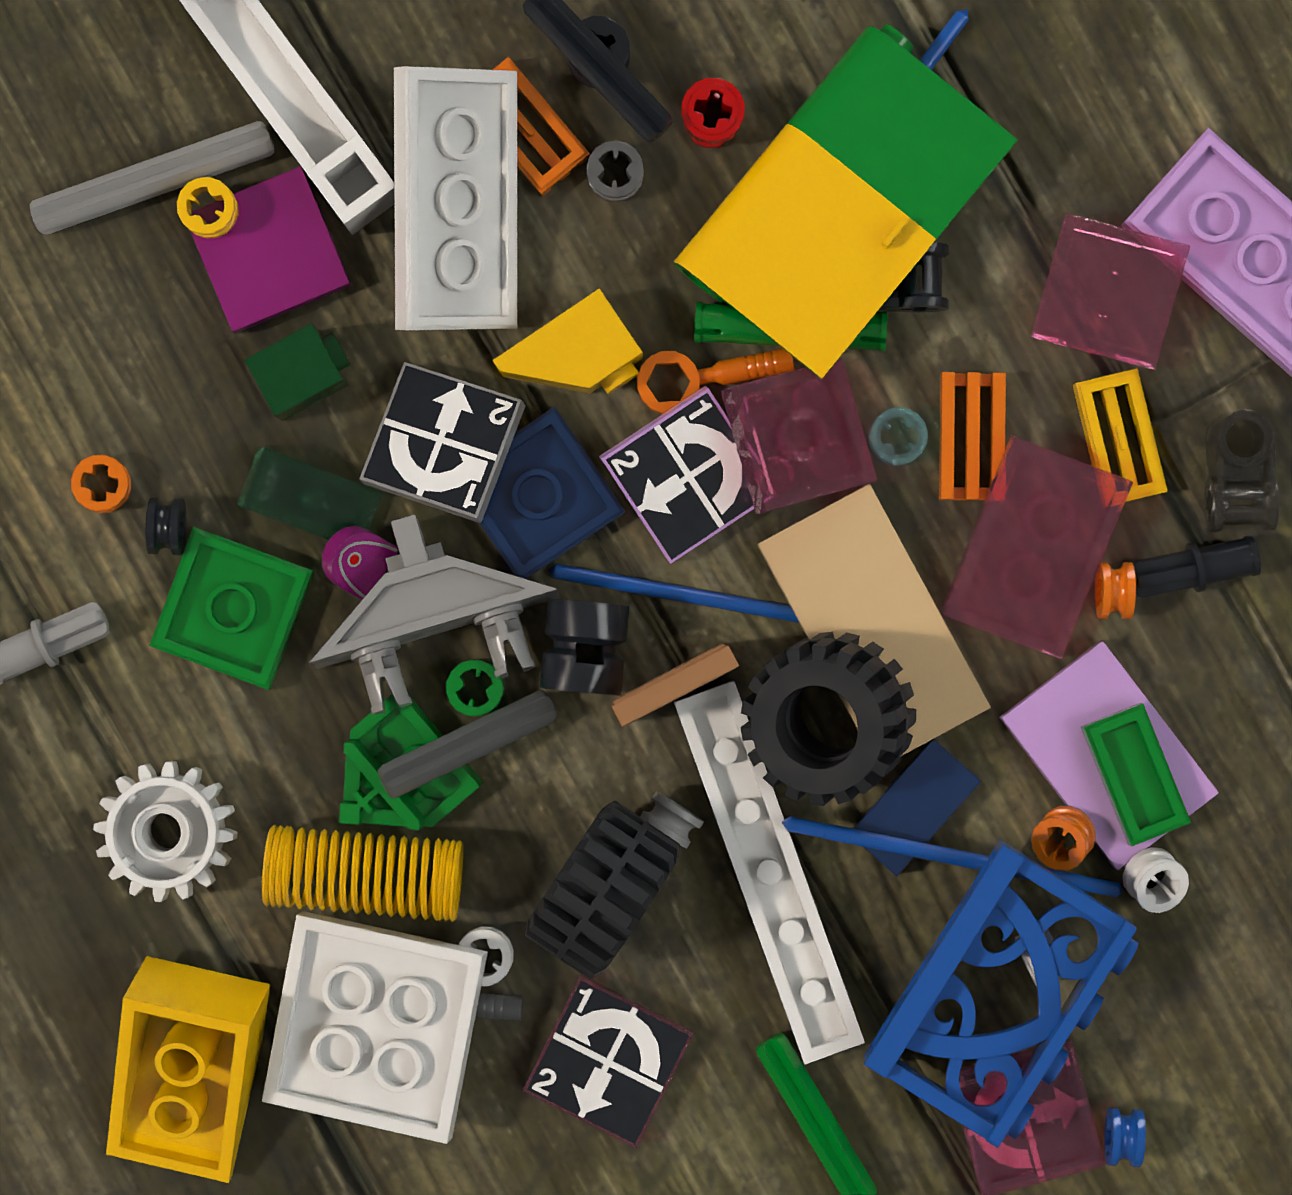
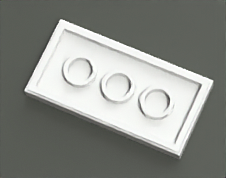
M394 67L395 330L517 328V71Z

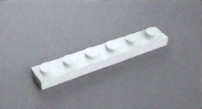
M734 680L675 701L676 710L804 1064L865 1043L792 839L782 824L784 817L774 789L763 779L767 774L766 767L763 762L753 766L747 755L755 749L753 740H742L740 727L749 720L747 715L741 714L742 701Z

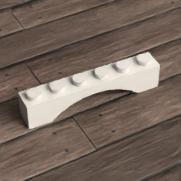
M179 0L352 235L395 204L393 180L292 47L259 0Z

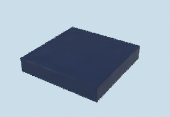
M554 406L515 432L482 523L480 524L514 575L527 579L626 512Z

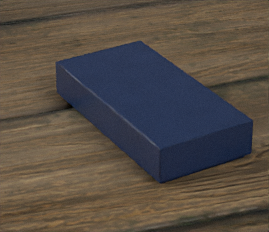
M932 739L852 828L927 843L981 781L936 740ZM864 847L896 877L914 858Z

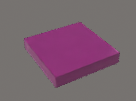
M301 166L235 193L234 196L238 202V217L235 225L228 233L218 238L206 239L195 235L190 230L234 334L352 286ZM224 200L215 201L191 211L192 216L200 215L207 224H212L220 218L215 211H224Z

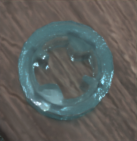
M895 407L884 411L874 420L869 430L868 441L871 451L878 460L887 465L901 466L911 463L922 454L927 445L928 431L925 422L918 413L908 408ZM899 419L903 429L914 430L915 444L909 442L905 445L909 451L908 453L902 455L895 454L892 444H882L880 438L881 429L885 431L891 429L887 421Z

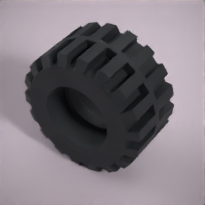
M833 632L819 633L810 640L806 637L763 665L765 669L756 674L750 682L748 688L753 693L743 700L741 714L750 716L751 720L740 727L742 740H753L755 749L747 754L753 766L761 762L764 763L769 772L763 779L772 787L780 781L786 784L788 787L785 796L798 801L806 793H809L811 805L825 806L834 797L837 804L849 802L860 792L864 795L902 760L900 756L909 748L913 739V735L907 733L908 729L916 723V709L907 708L906 702L914 696L910 682L900 685L895 676L903 669L895 658L887 665L879 658L884 648L872 641L863 648L858 645L860 636L847 632L838 639L834 638ZM805 687H826L846 699L855 713L858 725V735L854 748H832L822 744L811 735L801 715V698Z
M617 801L606 805L594 819L527 920L525 937L588 979H593L606 970L654 900L678 860L680 844Z

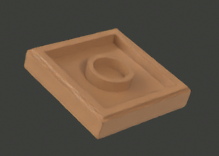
M719 644L613 700L612 708L621 726H626L736 669L739 664L729 645Z

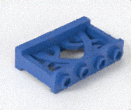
M999 839L864 1053V1065L884 1078L888 1077L983 1137L996 1148L1000 1146L1006 1135L1016 1139L1025 1128L1034 1111L1035 1106L1030 1104L1028 1100L1042 1080L1050 1085L1063 1068L1069 1056V1051L1062 1047L1075 1026L1085 1030L1099 1011L1104 997L1099 995L1097 991L1110 971L1119 976L1134 956L1139 945L1137 941L1132 939L1137 929L1132 921ZM1016 872L1065 902L1050 908L1036 920L1028 906L1009 886V883ZM1067 917H1082L1093 924L1097 933V946L1087 959L1077 962L1071 960L1067 955L1068 944L1080 938L1077 935L1063 934L1048 944L1044 932L1057 921ZM989 926H997L1003 931L1002 941L1010 936L1014 927L1020 935L1011 945L997 952L988 951L981 942V935ZM1027 950L1037 984L1038 1016L1008 1029L983 1034H972L976 1017L975 1005L968 987L954 973L959 962L962 960L974 966L995 967L1015 960ZM1058 976L1069 980H1078L1061 1007ZM944 999H953L962 1007V1022L958 1034H948L953 1025L954 1017L948 1021H942L935 1016L936 1005ZM1038 1044L1021 1070L1011 1053ZM905 1048L926 1055L949 1058L945 1079L946 1089L899 1060ZM964 1059H977L974 1072L978 1084L983 1089L984 1077L989 1072L999 1071L1005 1075L1007 1079L1006 1089L998 1101L988 1105H977L970 1102L964 1096L959 1084V1074Z

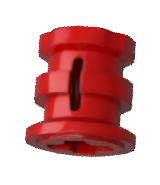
M721 78L700 80L686 91L682 100L681 116L685 130L690 134L695 144L704 148H719L725 142L735 137L744 119L745 103L741 93L732 83ZM709 102L721 104V115L726 117L719 119L715 128L704 126L703 114L695 112L706 111Z

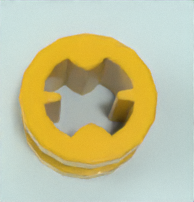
M201 177L188 182L180 191L177 200V213L182 223L195 235L206 239L218 238L228 233L235 225L238 217V202L232 191L220 180L211 177ZM204 192H209L216 201L224 200V211H215L220 218L212 224H207L200 215L192 216V204L199 206L200 202L196 198Z

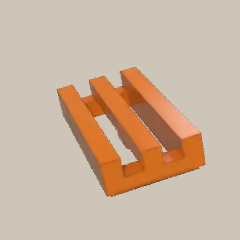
M507 57L493 70L517 71V90L570 152L561 160L517 108V129L550 167V170L542 176L518 146L517 168L539 195L543 197L552 190L551 187L558 181H562L570 175L576 166L582 165L588 160L590 153L513 61Z
M942 372L940 374L939 500H1005L1006 373ZM955 387H966L965 487H954ZM980 387L990 388L989 488H979Z

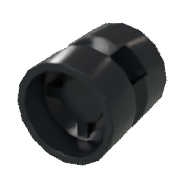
M548 598L545 634L554 642L551 649L543 652L540 688L621 696L625 660L616 654V647L627 640L630 606ZM576 643L594 645L590 663L576 662Z

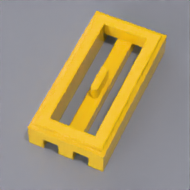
M1138 369L1073 384L1102 508L1168 492ZM1122 385L1125 386L1148 480L1147 484L1139 486L1114 387ZM1100 391L1124 488L1118 491L1115 490L1092 393Z

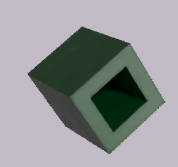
M312 323L244 360L274 416L281 421L294 416L349 386L341 370L351 366V363L333 331L322 336L319 329Z

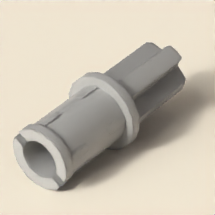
M90 602L44 623L39 619L31 621L30 629L1 641L0 685L6 680L45 663L50 667L59 665V657L107 637L110 633L109 623L99 604Z

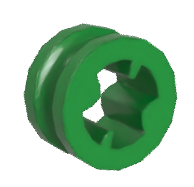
M468 660L458 664L451 671L446 681V694L450 704L458 712L467 716H482L492 712L500 704L504 695L503 678H495L493 664L484 660ZM476 669V677H480L484 671L491 678L493 684L486 689L489 701L484 705L475 706V699H470L469 703L466 704L460 698L458 691L465 686L462 675L466 671Z

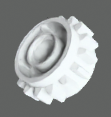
M167 761L163 766L161 776L157 777L151 764H145L138 767L140 782L135 783L129 777L122 776L115 781L122 794L118 798L107 796L101 799L99 804L109 811L107 820L94 824L93 830L105 834L106 845L99 848L96 853L98 857H111L115 866L108 876L112 880L124 875L132 880L129 889L130 894L136 896L146 887L153 888L155 902H162L167 899L170 888L175 887L181 899H185L193 895L192 879L195 878L200 884L208 887L216 881L209 867L212 864L219 866L229 864L231 857L221 849L224 842L237 839L238 832L225 828L224 818L231 815L235 810L233 805H219L215 798L223 788L219 782L208 787L199 783L202 769L194 767L185 776H180L177 761ZM160 813L174 817L179 823L181 836L174 848H164L158 845L152 837L151 825L155 817Z

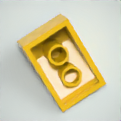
M146 956L123 996L106 1155L226 1183L230 1182L263 1040L270 984Z

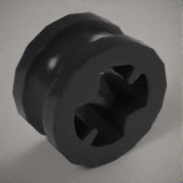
M150 498L145 523L148 554L158 555L161 549L168 548L171 550L172 555H182L187 532V512L184 499H174L172 504L164 505L160 498Z

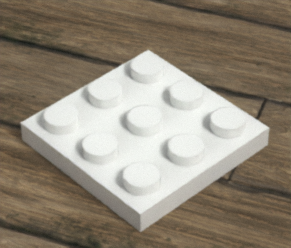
M306 911L297 914L262 1102L447 1144L453 1137L488 951Z

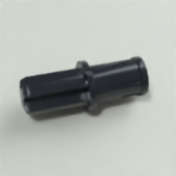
M1251 535L1244 536L1242 539L1199 548L1195 542L1186 544L1185 551L1132 562L1136 578V596L1141 598L1191 587L1196 592H1203L1206 589V584L1248 575L1256 576L1260 575L1261 572L1259 551Z

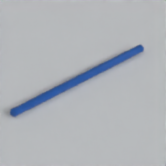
M558 563L548 569L552 577L557 580L560 579L799 623L790 605Z
M790 816L782 821L787 832L980 870L989 857L987 855ZM1046 868L1081 891L1114 898L1124 892L1119 882ZM1018 872L1014 875L1015 878L1029 880Z

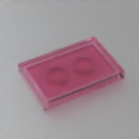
M1011 435L941 609L942 615L1062 659L1133 482L1122 476Z

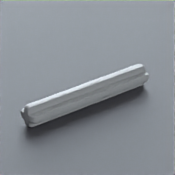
M256 121L35 199L29 204L30 213L37 230L42 234L48 235L184 187L188 182L196 178L212 177L269 157L274 153V144L267 126L261 121Z

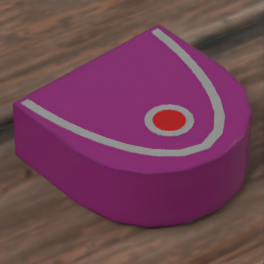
M358 526L345 527L336 532L326 543L322 554V568L326 577L331 582L363 600L386 573L388 567L385 558L395 556L399 549L397 546L365 528Z

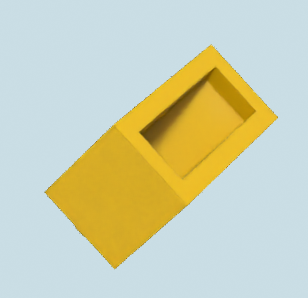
M597 289L495 358L493 362L501 375L506 378L588 394L603 387L607 394H611L639 374L634 364L643 359V352L600 289Z

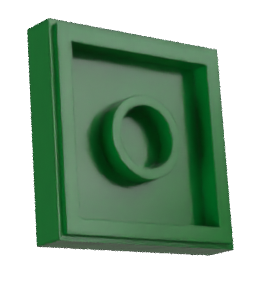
M193 527L149 646L266 690H271L315 571Z

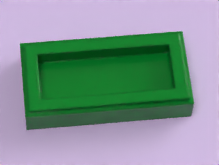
M1143 703L1135 704L1080 726L1129 846H1135L1191 823Z

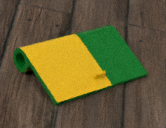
M884 24L880 30L867 26L673 262L678 270L698 288L718 302H726L821 380L1018 141L1016 137L911 54L914 49L912 43L902 33L888 24Z

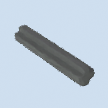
M544 690L536 691L383 764L378 770L379 780L389 797L397 798L551 724L557 718L555 706Z

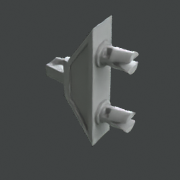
M411 515L391 522L400 554L385 558L389 572L381 577L309 662L316 669H320L347 660L359 661L371 703L372 715L386 713L383 688L385 680H387L401 708L412 704L396 654V650L401 648V644L474 623L475 625H482L495 669L494 675L496 679L509 677L505 649L507 644L512 646L523 671L526 672L536 666L529 652L519 614L524 611L523 608L547 602L548 598H560V595L556 588L448 555L445 556L441 542L426 546L416 515Z

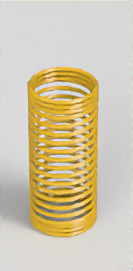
M276 824L269 829L262 871V900L266 907L277 905L280 908L285 904L287 909H289L295 903L299 910L307 904L310 911L318 905L322 912L330 906L334 913L341 906L344 913L353 908L356 915L364 908L367 915H370L375 909L379 916L387 910L388 915L392 917L398 910L402 918L410 912L411 917L415 919L421 911L424 920L428 919L431 913L436 921L444 919L446 922L450 919L453 922L457 919L463 871V842L461 840L456 842L453 839L450 842L446 839L443 844L439 838L435 841L432 880L427 903L430 839L428 837L424 839L421 877L415 906V879L419 839L417 836L412 839L409 881L404 903V874L408 838L404 835L400 840L398 877L392 905V878L396 853V837L393 834L389 838L386 882L381 903L380 885L385 836L380 834L377 839L374 886L369 904V880L374 836L371 832L366 836L363 883L358 903L357 883L361 862L362 834L358 832L355 835L352 853L351 886L346 902V881L351 848V833L346 831L343 834L339 890L335 902L334 884L338 864L340 835L336 829L331 836L328 887L325 900H323V881L328 851V831L324 829L321 831L319 838L316 890L312 901L311 884L316 858L317 831L315 828L309 831L305 860V887L302 899H300V882L306 840L305 829L301 827L296 836L293 889L289 900L288 889L293 860L294 829L292 826L284 828L280 825L277 827Z

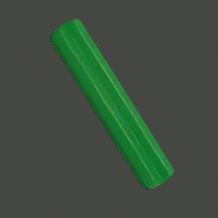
M781 1032L762 1041L756 1047L757 1056L840 1195H876L877 1188L787 1036Z

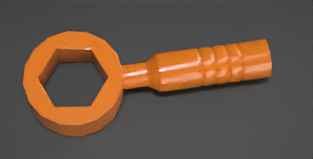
M781 348L719 360L713 367L697 370L695 364L686 355L676 351H661L651 355L642 364L637 375V391L641 401L651 411L662 415L700 389V385L714 382L728 385L749 381L750 379L754 380L794 372L793 359L789 353ZM678 365L690 382L681 401H657L647 386L656 366Z

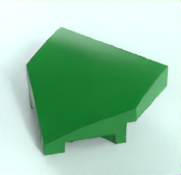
M391 694L385 700L386 713L380 715L369 713L350 730V739L344 742L343 754H346L344 794L343 801L340 803L339 823L408 827L410 830H420L423 826L433 827L484 782L470 765L466 764L397 798H390L379 780V768L399 756L444 736L412 698L411 705L401 708L394 695Z

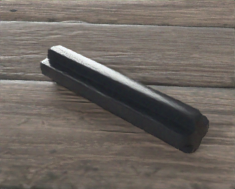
M525 0L523 3L524 13L646 142L652 143L669 129L672 124L671 114L563 0Z

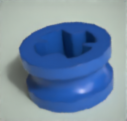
M1109 1107L1104 1126V1155L1106 1164L1108 1166H1116L1119 1160L1126 1159L1131 1167H1141L1146 1141L1143 1110L1132 1109L1131 1114L1122 1115L1118 1108Z

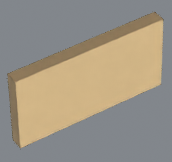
M870 484L757 544L809 640L819 633L833 632L835 639H838L846 632L859 635V646L864 648L873 641L884 648L879 658L886 665L895 658L903 670L895 677L900 685L908 682L911 684L914 696L906 702L907 708L916 709V723L908 729L907 733L913 735V739L909 748L901 756L991 708ZM838 694L858 731L857 719L852 707L845 698Z

